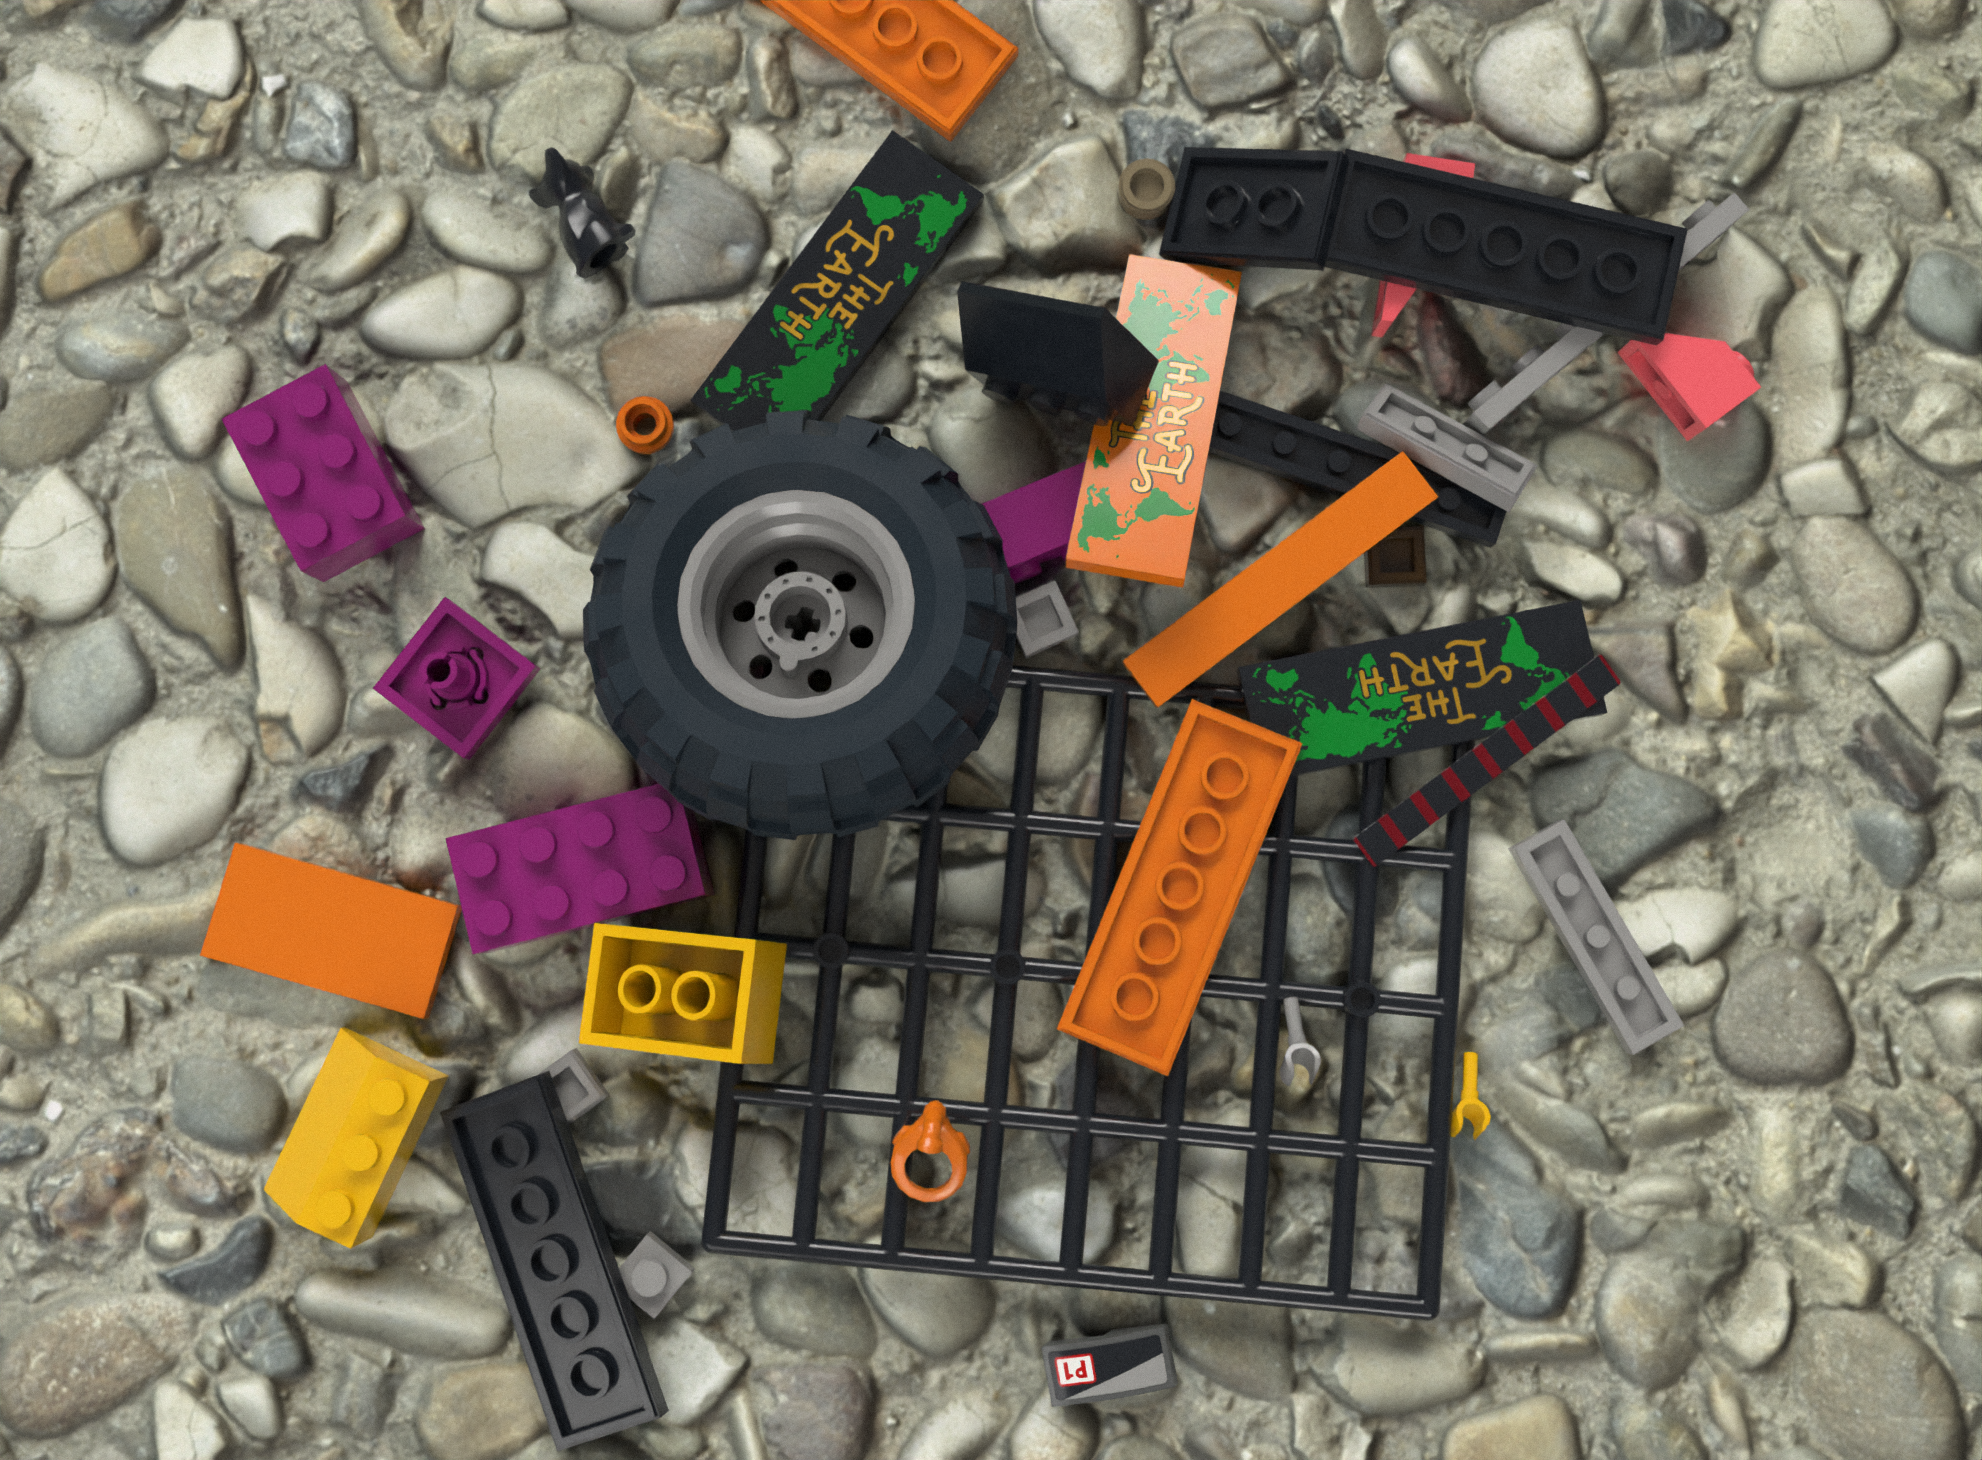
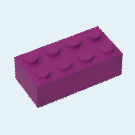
M660 784L445 838L472 954L492 953L593 927L594 923L604 924L715 895L695 811L677 802Z

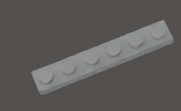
M1735 193L1717 207L1710 200L1706 201L1681 223L1688 229L1679 270L1750 210ZM1564 323L1560 324L1554 330L1560 340L1547 351H1544L1538 344L1535 345L1511 366L1512 370L1517 374L1515 378L1503 388L1494 380L1468 403L1474 412L1465 420L1463 425L1484 436L1605 333Z

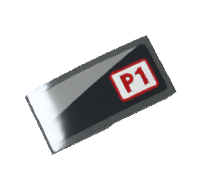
M1167 1324L1111 1329L1102 1336L1051 1340L1041 1347L1052 1407L1135 1396L1172 1388L1178 1384Z

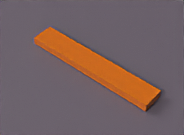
M1404 451L1400 452L1122 661L1123 665L1156 708L1160 707L1437 499V494Z

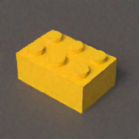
M594 923L579 1043L737 1064H773L787 944Z

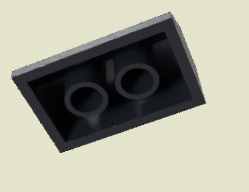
M961 281L957 295L965 370L984 385L982 389L984 395L1006 405H1013L1016 399L1024 400L1033 408L1055 416L1060 415L1062 409L1072 411L1079 418L1098 426H1107L1109 420L1130 425L1134 424L1159 360L1106 308Z

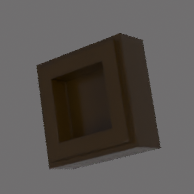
M1424 526L1398 527L1364 553L1366 588L1424 586L1427 583Z

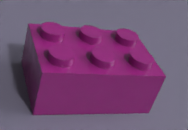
M324 364L222 418L231 439L301 572L326 582L425 529L350 385L328 365Z

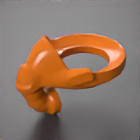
M937 1100L930 1101L925 1105L923 1114L912 1125H903L896 1133L892 1141L894 1148L891 1158L892 1177L899 1189L910 1198L922 1202H940L952 1196L963 1185L967 1173L970 1144L963 1132H958L952 1127L947 1117L946 1107L942 1102ZM916 1149L927 1154H937L942 1151L948 1156L952 1164L951 1176L943 1185L936 1188L918 1186L910 1180L906 1173L905 1162L907 1157Z

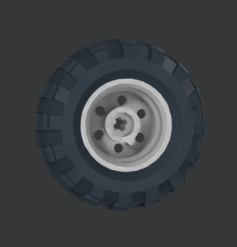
M809 410L769 412L766 414V423L731 431L729 424L726 423L691 439L689 442L692 450L669 468L663 463L661 465L657 464L627 495L630 501L628 511L620 523H615L614 528L609 526L604 531L590 567V571L593 574V589L591 600L583 609L584 652L588 656L596 685L594 693L611 729L643 771L665 788L677 802L713 822L720 820L751 831L756 836L796 840L799 835L835 833L838 837L878 827V822L883 818L910 805L918 807L950 783V777L972 751L979 750L998 717L999 707L1008 680L1012 676L1017 634L1015 583L1010 577L1005 560L1003 540L985 506L970 498L958 481V473L928 448L919 446L917 449L913 446L908 447L891 436L889 427L851 415L842 416L840 423H832L812 419ZM789 561L797 565V572L787 573L780 577H777L775 574L776 567L783 562ZM839 574H849L856 580V586L849 592H840L833 585L834 578ZM748 602L755 607L754 617L750 621L739 622L734 619V611L740 604ZM805 623H813L815 632H808L805 641H798L794 631H802ZM869 632L873 634L872 645L868 648H857L850 641L852 638ZM772 663V671L766 678L756 679L751 675L750 668ZM816 670H822L832 678L831 686L825 692H815L809 686L812 673Z

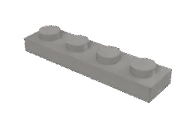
M1565 819L1557 820L1508 848L1625 1052L1634 1055L1684 1026L1683 1022Z

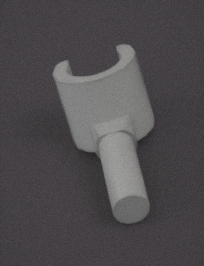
M1286 998L1283 1001L1289 1034V1048L1280 1067V1077L1285 1085L1291 1086L1294 1078V1064H1300L1307 1069L1309 1083L1312 1085L1321 1064V1057L1313 1046L1306 1043L1298 998Z

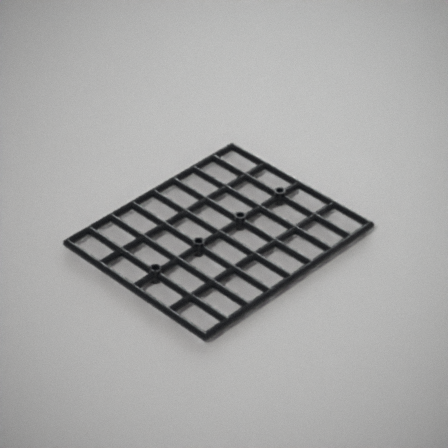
M772 663L763 665L762 679L770 675ZM1013 665L1012 676L1009 678L1006 688L1021 689L1010 809L947 803V784L918 807L910 805L882 819L883 821L921 824L910 946L848 941L846 939L856 833L838 837L835 833L832 835L823 934L816 938L758 932L768 837L753 835L751 831L745 829L734 937L787 944L785 958L817 961L819 963L807 1086L742 1080L744 1064L720 1061L701 1238L702 1247L706 1252L711 1254L1424 1321L1434 1320L1439 1315L1472 795L1447 813L1444 849L1404 845L1376 867H1373L1354 840L1294 835L1298 776L1288 778L1271 820V833H1266L1258 855L1269 856L1260 978L1209 974L1200 996L1258 1002L1249 1127L1184 1121L1192 1018L1169 1075H1164L1160 1119L1095 1113L1101 1048L1081 1039H1078L1072 1110L1007 1105L1018 981L1075 985L1084 963L1022 957L1021 955L1031 834L1095 840L1085 950L1086 958L1114 890L1118 842L1133 843L1142 822L1120 819L1130 699L1151 701L1132 676ZM1193 681L1166 701L1190 704L1193 699L1213 708L1245 709L1240 686ZM1044 691L1107 697L1097 817L1033 811ZM1475 741L1451 745L1450 766L1474 749ZM1387 758L1363 763L1358 834L1383 816ZM944 826L1008 832L996 954L933 948ZM1292 858L1356 864L1348 983L1344 986L1283 981ZM1379 866L1443 872L1435 995L1379 990L1371 984ZM846 964L907 970L895 1094L831 1088L842 968ZM930 972L992 977L995 979L984 1102L919 1096ZM1297 997L1299 1006L1338 1009L1346 1014L1337 1135L1273 1129L1281 1006L1286 998ZM1374 1013L1434 1018L1426 1143L1361 1137L1369 1016ZM934 1100L942 1102L946 1107L950 1123L981 1126L970 1253L904 1247L909 1196L899 1189L892 1177L891 1158L894 1148L892 1141L903 1125H912L923 1114L925 1105ZM740 1104L804 1110L792 1236L727 1230ZM828 1112L893 1118L881 1245L815 1239ZM1005 1128L1070 1134L1059 1261L994 1255ZM1093 1137L1158 1143L1148 1270L1083 1264ZM1182 1145L1247 1151L1237 1278L1172 1272ZM913 1152L907 1157L905 1162L906 1173L910 1180ZM1271 1153L1336 1159L1327 1287L1262 1281ZM1360 1162L1424 1167L1416 1295L1351 1289Z

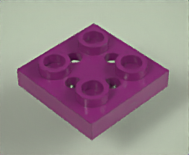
M444 597L373 689L462 758L470 760L541 668L452 600ZM474 649H481L483 651V660L480 658V654ZM487 690V701L483 704H477L475 699L482 700L485 696L484 692ZM439 696L448 699L446 707L442 710H437L434 704L437 706L442 705L443 702Z

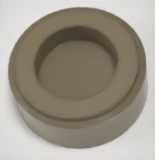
M1149 158L1136 160L1130 163L1120 176L1117 191L1119 203L1127 214L1136 219H1155L1163 215L1170 207L1175 192V180L1170 169L1162 162Z

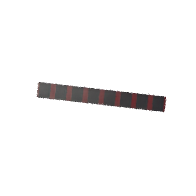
M1598 655L1354 837V842L1371 865L1376 867L1621 684L1620 679L1602 655Z

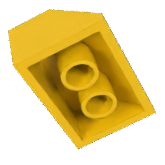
M341 1027L263 1190L295 1223L351 1249L372 1238L449 1075L348 1028Z

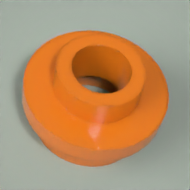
M641 396L631 399L620 409L616 419V430L620 440L628 449L639 454H652L660 451L670 442L674 433V419L670 410L662 401L654 397ZM644 418H652L656 421V427L649 435L637 433V425Z

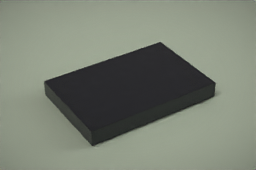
M1185 147L1159 255L1164 260L1182 263L1324 271L1350 161L1343 151Z

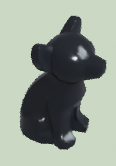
M553 147L546 149V170L540 185L532 188L529 191V196L540 207L547 209L559 206L561 241L570 259L576 266V274L586 279L597 274L612 262L619 261L624 257L629 249L625 242L635 236L636 230L631 224L616 222L608 212L603 200L588 190V187L594 181V173L588 165L580 166L576 161L564 159Z

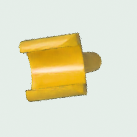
M1463 1053L1460 1103L1452 1111L1451 1137H1456L1461 1131L1463 1117L1469 1119L1473 1124L1474 1140L1482 1134L1490 1123V1111L1479 1100V1092L1477 1091L1478 1053Z

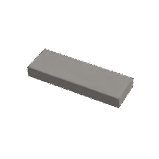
M1386 383L1362 414L1356 427L1357 430L1397 452L1404 451L1408 458L1507 512L1511 511L1538 466Z

